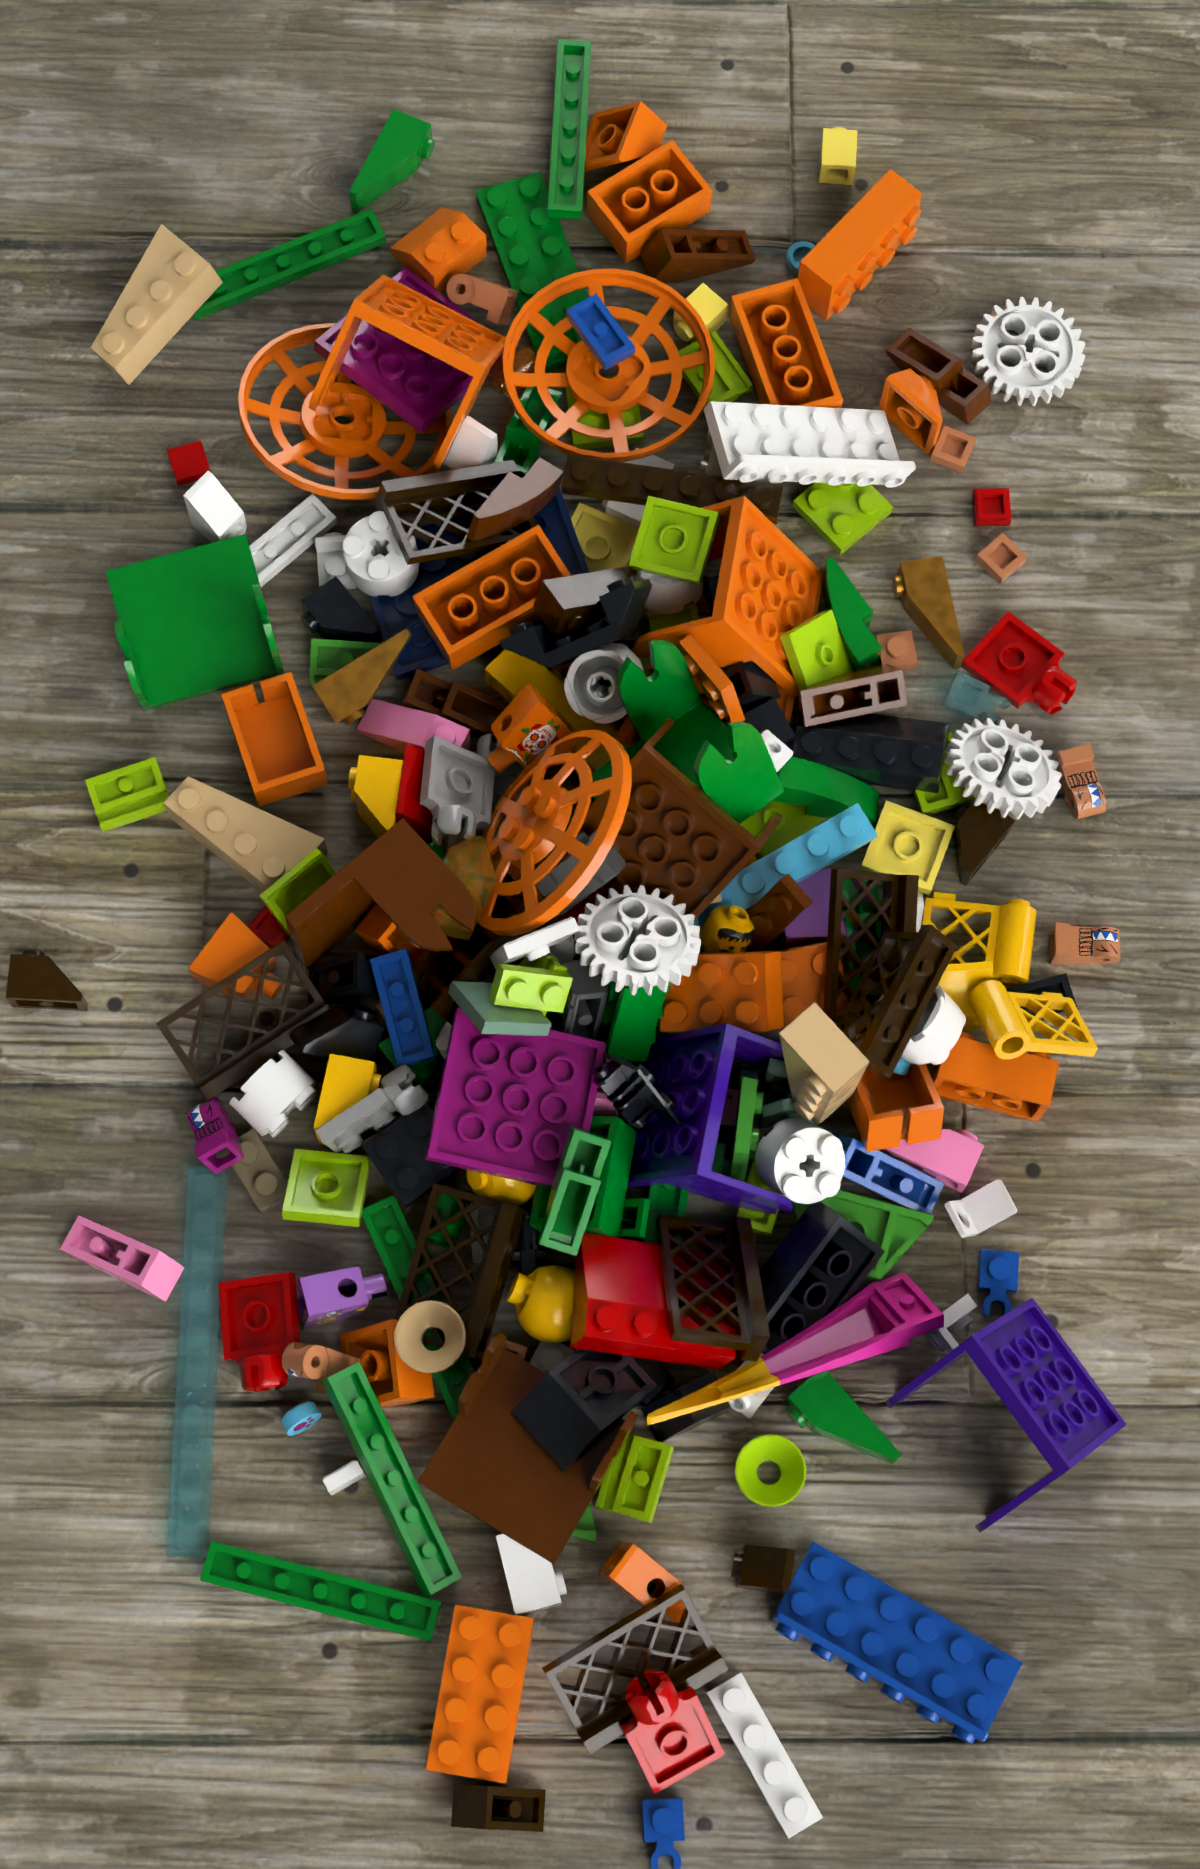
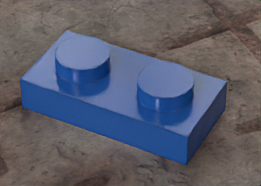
M597 294L566 310V318L604 371L635 353V346Z

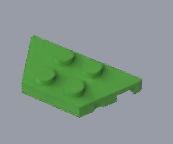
M741 1061L738 1087V1097L740 1098L735 1129L733 1130L729 1177L745 1182L748 1159L754 1160L758 1147L759 1129L752 1127L753 1122L758 1123L764 1092L757 1091V1066Z
M839 1190L834 1196L826 1197L820 1201L845 1218L885 1251L866 1276L867 1279L874 1281L883 1279L929 1227L934 1215ZM792 1201L796 1221H798L809 1204Z

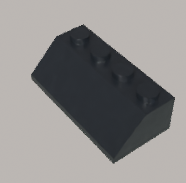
M869 713L804 727L800 717L796 729L792 757L831 767L867 785L939 794L949 723Z
M820 1201L809 1204L759 1272L770 1337L762 1351L763 1354L791 1339L848 1301L885 1252L845 1218Z

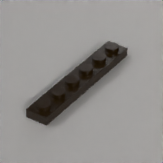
M568 455L561 489L562 494L646 505L648 496L699 508L745 495L773 524H777L783 485L758 481L743 483L740 480L724 479L723 476Z

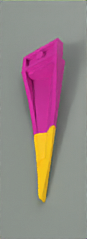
M905 1272L874 1282L816 1323L759 1357L757 1362L752 1361L725 1377L649 1413L646 1417L647 1425L659 1423L910 1345L911 1338L944 1327V1314Z

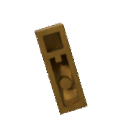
M943 556L900 562L897 575L892 578L895 597H901L904 611L952 669L960 668L965 654Z
M409 628L404 629L313 685V688L335 723L344 720L349 725L366 715L363 708L371 703L413 635Z

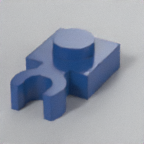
M984 1249L979 1251L977 1290L988 1291V1296L981 1304L982 1317L989 1316L991 1303H998L1002 1306V1316L1012 1311V1304L1006 1296V1292L1015 1293L1018 1289L1019 1252Z
M683 1798L642 1800L644 1843L656 1842V1849L650 1857L651 1869H658V1859L665 1854L672 1857L673 1869H680L681 1858L673 1847V1841H685Z

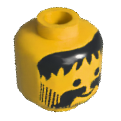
M735 905L717 906L711 911L700 928L699 939H701L704 952H744L754 936L755 929L749 919V914L743 908Z

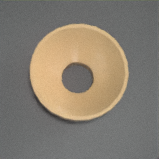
M423 1301L414 1304L401 1315L396 1325L394 1342L400 1358L409 1367L423 1373H437L453 1366L460 1359L466 1345V1329L460 1315L452 1307L438 1301ZM431 1328H439L445 1334L444 1345L436 1351L426 1349L423 1344L424 1334Z

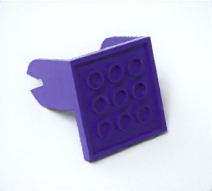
M727 1023L656 1037L655 1043L651 1044L647 1060L638 1061L636 1066L641 1064L652 1074L655 1082L652 1084L658 1093L663 1092L675 1104L676 1109L673 1113L682 1124L678 1126L650 1113L647 1116L648 1122L644 1127L636 1129L634 1126H630L637 1131L627 1188L669 1184L750 1211L776 1215L777 1209L792 1213L793 1202L790 1199L711 1171L733 1058L767 1069L770 1058L784 1061L781 1043Z
M1033 1298L969 1337L885 1402L889 1408H892L967 1353L1052 1468L1050 1472L978 1523L975 1527L979 1533L1070 1470L1127 1425Z

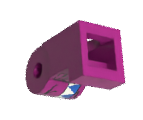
M214 1096L210 1100H206L187 1111V1119L197 1143L194 1145L197 1158L215 1175L245 1158L234 1125L231 1123L227 1111L218 1098ZM225 1147L230 1150V1153L224 1158L219 1159L215 1156L216 1152Z

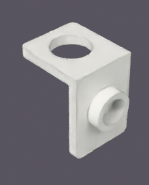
M1000 1179L987 1184L961 1200L949 1201L944 1204L962 1238L976 1236L1017 1213V1208Z

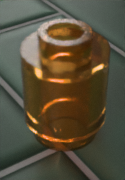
M530 347L516 348L513 362L514 372L535 373L536 354ZM502 358L491 367L489 382L500 395L505 393L507 395L503 380ZM516 387L517 392L523 387Z

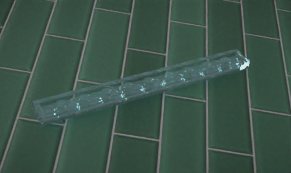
M188 1167L183 1253L184 1270L182 1271L167 1540L168 1558H206L209 1550L221 1319L218 1283L223 1280L228 1184L227 1168L215 1175L208 1167Z

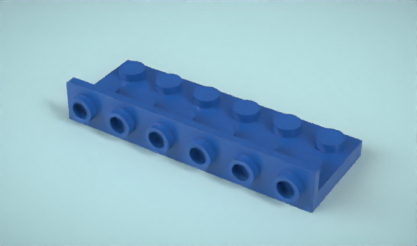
M815 1542L811 1543L791 1580L790 1590L783 1595L770 1619L778 1624L775 1631L794 1642L797 1641L798 1637L813 1644L810 1651L830 1663L833 1657L848 1665L845 1672L864 1683L867 1682L868 1678L873 1679L883 1685L880 1690L882 1694L900 1704L904 1698L918 1706L915 1711L918 1715L934 1724H937L939 1719L953 1726L951 1734L970 1745L973 1744L974 1740L979 1742L986 1741L989 1736L987 1732L1023 1664Z

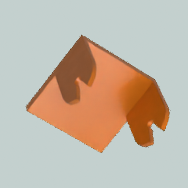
M383 274L353 300L314 388L309 409L315 411L317 406H321L363 320L473 377L433 463L431 471L434 473L439 472L440 468L444 465L464 419L469 415L492 365L503 353L506 337Z
M745 495L702 507L703 509L716 511L720 514L708 561L722 558L712 616L639 636L633 645V653L638 658L650 657L649 641L665 640L672 642L683 654L679 641L692 634L720 668L736 665L740 662L753 661L792 697L798 696V687L780 636L817 615L824 573L765 517ZM649 664L647 671L653 673L654 668Z

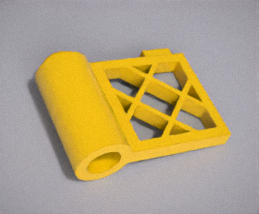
M934 892L933 898L925 899L922 925H933L936 928L931 922L932 909L948 910L955 918V921L940 932L946 936L958 926H961L972 939L958 951L954 952L949 964L955 960L958 963H965L961 956L977 945L986 956L985 961H993V980L1012 986H1019L1029 982L1037 915L1036 909L1030 907V902L1022 899H1010L1008 904L997 906L956 901V894ZM958 912H966L962 916L958 914ZM974 914L991 915L990 927L978 936L965 922ZM988 936V944L986 947L982 943V940Z
M996 980L983 981L970 993V1003L995 1054L1001 1059H1013L1026 1051L1094 1057L1098 1050L1073 999L1063 997L1061 993L1042 992L1041 995L1007 992L1005 986ZM1020 1007H1026L1027 1009L1034 1012L1036 1015L1033 1016ZM1053 1010H1063L1067 1019ZM1044 1018L1048 1022L1058 1027L1059 1030L1057 1031L1056 1029L1052 1028L1040 1019ZM1032 1029L1048 1039L1036 1038ZM1063 1033H1068L1069 1035L1078 1039L1079 1042L1073 1041L1069 1037L1065 1036Z

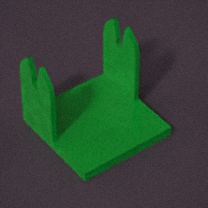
M246 534L105 571L118 620L114 621L116 637L126 660L124 661V666L132 690L144 711L285 674Z
M649 641L651 666L654 668L653 674L646 677L645 673L627 656L619 670L616 681L618 695L639 738L637 742L626 749L630 761L666 720L671 717L675 723L653 748L739 824L784 792L762 735L752 724L745 722L728 723L727 727L702 701L680 650L669 641ZM607 762L592 773L593 782L612 777L611 762ZM600 795L591 797L592 801L595 802Z

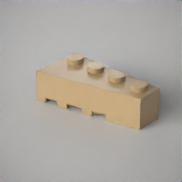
M161 224L93 342L91 349L110 370L130 385L223 281L210 263Z
M189 776L163 803L171 820L262 893L314 849H319L324 856L328 853L324 838Z
M814 1002L779 1033L791 1096L796 1101L793 1103V1106L806 1121L812 1119L819 1125L852 1096L870 1061Z

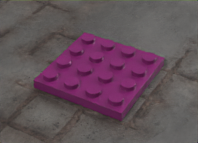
M407 267L391 278L479 323ZM346 316L314 342L313 350L326 360ZM363 320L340 368L342 373L420 433L465 396L473 379L469 374ZM503 353L494 362L488 375L503 363Z
M457 1007L454 1012L424 1160L551 1189L570 1126L590 1132L598 1085L594 1082L595 1076L593 1071L603 1063L604 1057L602 1054L605 1052L606 1043L551 1029L548 1036L481 1034L462 1009Z

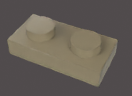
M253 1128L238 1138L245 1158L233 1164L232 1167L259 1211L263 1214L284 1201L288 1182ZM227 1147L222 1149L225 1156L230 1153Z

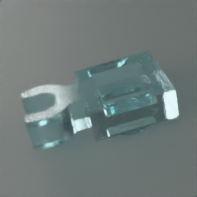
M958 671L954 674L941 706L972 721L977 719L981 713L985 721L987 718H990L998 726L1001 719H1004L995 715L994 706L1007 709L1010 707L1011 702L1002 696L994 698L987 696L991 686Z

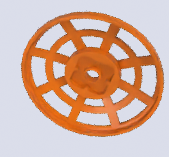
M592 269L573 273L555 280L539 290L523 305L514 318L506 336L503 350V380L508 398L516 414L539 439L567 455L627 462L642 459L663 451L680 440L696 424L704 412L703 409L706 407L712 393L715 374L714 348L709 331L701 316L688 300L672 287L638 272L621 269ZM602 286L632 288L658 299L647 316L628 308L606 306L614 319L625 320L639 326L631 337L628 336L635 346V353L612 366L618 374L609 379L599 374L602 366L583 340L575 344L564 335L565 332L573 328L568 319L564 318L553 326L539 313L544 306L562 295L583 288H588L589 297L597 294L604 303ZM670 307L682 317L692 330L699 344V352L680 357L672 338L659 325ZM530 324L545 337L536 355L535 373L514 372L513 362L516 347L522 332ZM651 334L663 346L668 360L650 363L649 357L642 345ZM553 346H556L568 356L566 373H545L546 361ZM703 365L704 377L701 393L694 410L689 415L673 407L680 392L682 371ZM671 374L670 388L663 402L647 393L650 377ZM516 387L537 388L544 406L557 420L548 430L544 431L526 413L518 397ZM568 387L576 402L564 413L553 401L548 388ZM636 404L653 413L642 422L624 428L622 412L634 407ZM588 410L607 414L610 429L593 428L577 421ZM663 418L681 426L673 434L660 442L642 449L629 451L626 437L647 431ZM569 429L592 438L612 439L615 453L583 450L565 444L558 439Z
M336 323L304 326L288 331L271 340L248 363L241 378L237 401L238 419L243 435L252 451L266 467L300 489L320 496L341 500H367L377 497L379 487L349 489V481L371 479L387 472H391L399 478L428 474L431 471L435 458L451 426L450 409L420 433L406 421H386L383 403L361 386L351 384V379L339 370L337 382H333L321 406L318 405L316 410L313 411L309 409V403L315 387L306 378L321 374L326 361H318L297 368L286 352L299 346L314 343L316 339ZM274 360L286 377L275 389L270 405L250 399V391L256 378ZM294 386L305 397L301 412L280 408L284 397ZM248 412L269 418L273 437L283 450L282 452L270 456L258 443L251 430ZM344 416L349 418L351 423L340 424L334 418ZM280 422L299 425L306 439L292 447L283 434ZM438 432L437 442L431 456L418 471L415 472L401 463L410 453L416 439V434ZM384 435H405L401 447L392 457L378 447ZM318 450L325 455L334 457V470L316 465L305 459L304 456ZM367 455L379 464V466L368 470L349 472V459ZM295 462L314 474L334 479V487L302 478L283 466Z
M596 729L581 730L569 734L539 753L509 785L491 813V824L482 831L478 839L468 876V890L475 901L476 921L482 927L500 936H517L528 933L558 915L592 879L617 837L629 804L632 768L629 755L619 741L608 733ZM589 741L575 754L562 753L574 745ZM602 744L610 757L612 777L593 782L591 769L584 759ZM564 764L552 780H543L548 767ZM576 769L580 787L568 791L561 784ZM531 780L530 786L524 789V791L520 795V798L515 803V798L518 796L520 791L526 786V784ZM610 792L603 818L589 846L575 838L586 818L591 797ZM578 802L574 816L566 830L572 813V804ZM506 814L507 817L499 828L498 836L493 840L494 834ZM556 846L547 859L534 870V865L546 857ZM499 850L502 858L493 876L490 871L489 858ZM566 852L579 859V862L563 882L544 900L538 903L535 884L540 882L554 869ZM511 863L521 868V879L510 883H502ZM481 874L488 888L483 909L481 908L480 901ZM523 892L525 912L505 919L491 917L497 894L500 896H512Z

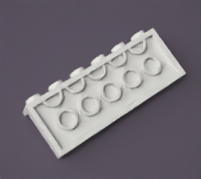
M710 401L703 409L724 479L740 480L743 483L754 480L770 481L773 484L787 481L799 482L802 485L816 482L828 483L831 486L845 483L857 484L860 487L874 484L885 485L891 488L903 484L906 477L916 469L914 461H900L884 410Z

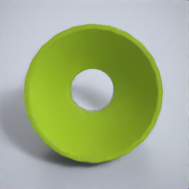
M772 1434L758 1436L743 1446L737 1456L735 1463L737 1485L745 1497L757 1505L778 1507L791 1502L800 1493L806 1480L807 1468L805 1459L800 1449L785 1437ZM767 1461L775 1463L780 1469V1479L772 1485L762 1483L757 1475L759 1465Z

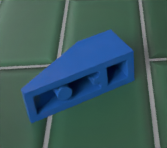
M832 1132L835 1137L840 1139L845 1155V1170L842 1179L905 1208L931 1215L944 1186L943 1182L878 1150L866 1152L862 1142Z

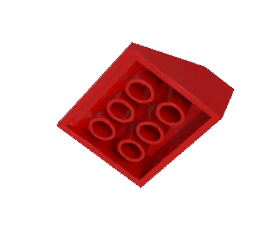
M584 1233L576 1256L570 1348L712 1369H720L736 1358V1349L671 1340L659 1244ZM688 1249L701 1261L708 1256L703 1251ZM679 1256L672 1259L673 1263L684 1272L692 1268ZM715 1261L708 1265L721 1278L727 1275V1271ZM699 1273L692 1277L705 1290L712 1286ZM683 1285L677 1288V1292L690 1302L696 1298ZM720 1291L712 1295L726 1308L732 1304L731 1300ZM703 1302L696 1307L710 1320L717 1315ZM687 1315L681 1318L682 1327L700 1328ZM724 1320L717 1325L726 1334L736 1335V1330Z

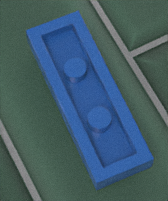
M405 948L370 959L397 1067L402 1065L410 1067L437 1059L409 951Z

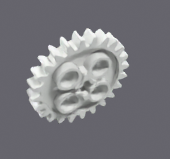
M1020 297L1018 306H1014L1007 299L1004 310L995 305L991 315L986 313L983 315L982 325L977 324L974 333L976 337H973L971 348L974 349L971 361L977 362L974 373H985L982 381L987 384L991 382L994 384L991 392L993 395L1000 390L1004 391L1005 402L1012 395L1017 396V404L1019 406L1023 403L1024 398H1029L1032 406H1036L1040 396L1047 404L1050 403L1052 393L1061 398L1065 388L1071 389L1075 381L1074 378L1079 377L1082 370L1080 366L1083 365L1085 355L1082 354L1085 342L1077 341L1082 331L1081 329L1071 330L1075 319L1072 317L1063 320V308L1055 313L1052 312L1051 301L1047 302L1044 307H1039L1037 297L1033 299L1031 305L1026 304L1024 297ZM1013 330L1017 332L1019 335L1013 336L1007 333L1006 331ZM1041 336H1048L1054 341H1046ZM1009 361L1013 363L1015 366L1008 367L1005 366L1002 362ZM1036 367H1044L1047 370H1049V372H1041Z
M990 718L986 719L984 725L977 719H974L971 726L964 723L961 730L955 731L945 750L947 756L944 763L950 765L946 773L947 775L956 776L953 786H963L965 790L962 796H974L976 798L974 805L986 804L988 813L991 814L994 808L999 809L1003 818L1007 816L1009 811L1012 812L1016 819H1020L1023 812L1029 818H1032L1036 811L1042 814L1047 806L1050 807L1061 787L1059 780L1062 777V773L1056 771L1059 762L1049 760L1053 753L1052 750H1042L1040 748L1044 742L1043 740L1032 741L1030 739L1031 731H1027L1024 734L1020 733L1018 724H1015L1012 729L1007 728L1005 721L1002 719L998 726ZM1009 749L1011 751L1010 757L1002 772V781L997 787V777L1002 770L1005 762L1004 756Z
M624 885L623 894L620 895L613 888H610L608 899L597 894L595 905L587 903L584 914H579L577 925L579 931L575 933L574 940L576 941L575 952L581 954V966L590 965V977L602 974V986L613 981L616 982V992H620L625 985L630 987L631 995L634 996L637 993L638 987H643L649 996L652 994L653 986L657 985L661 991L667 992L668 981L674 985H680L681 976L689 977L692 966H696L701 946V939H699L700 926L693 925L694 914L684 915L686 904L682 903L673 906L674 895L671 894L661 899L659 898L660 890L658 888L651 895L646 894L644 885H640L637 893H632L629 886Z

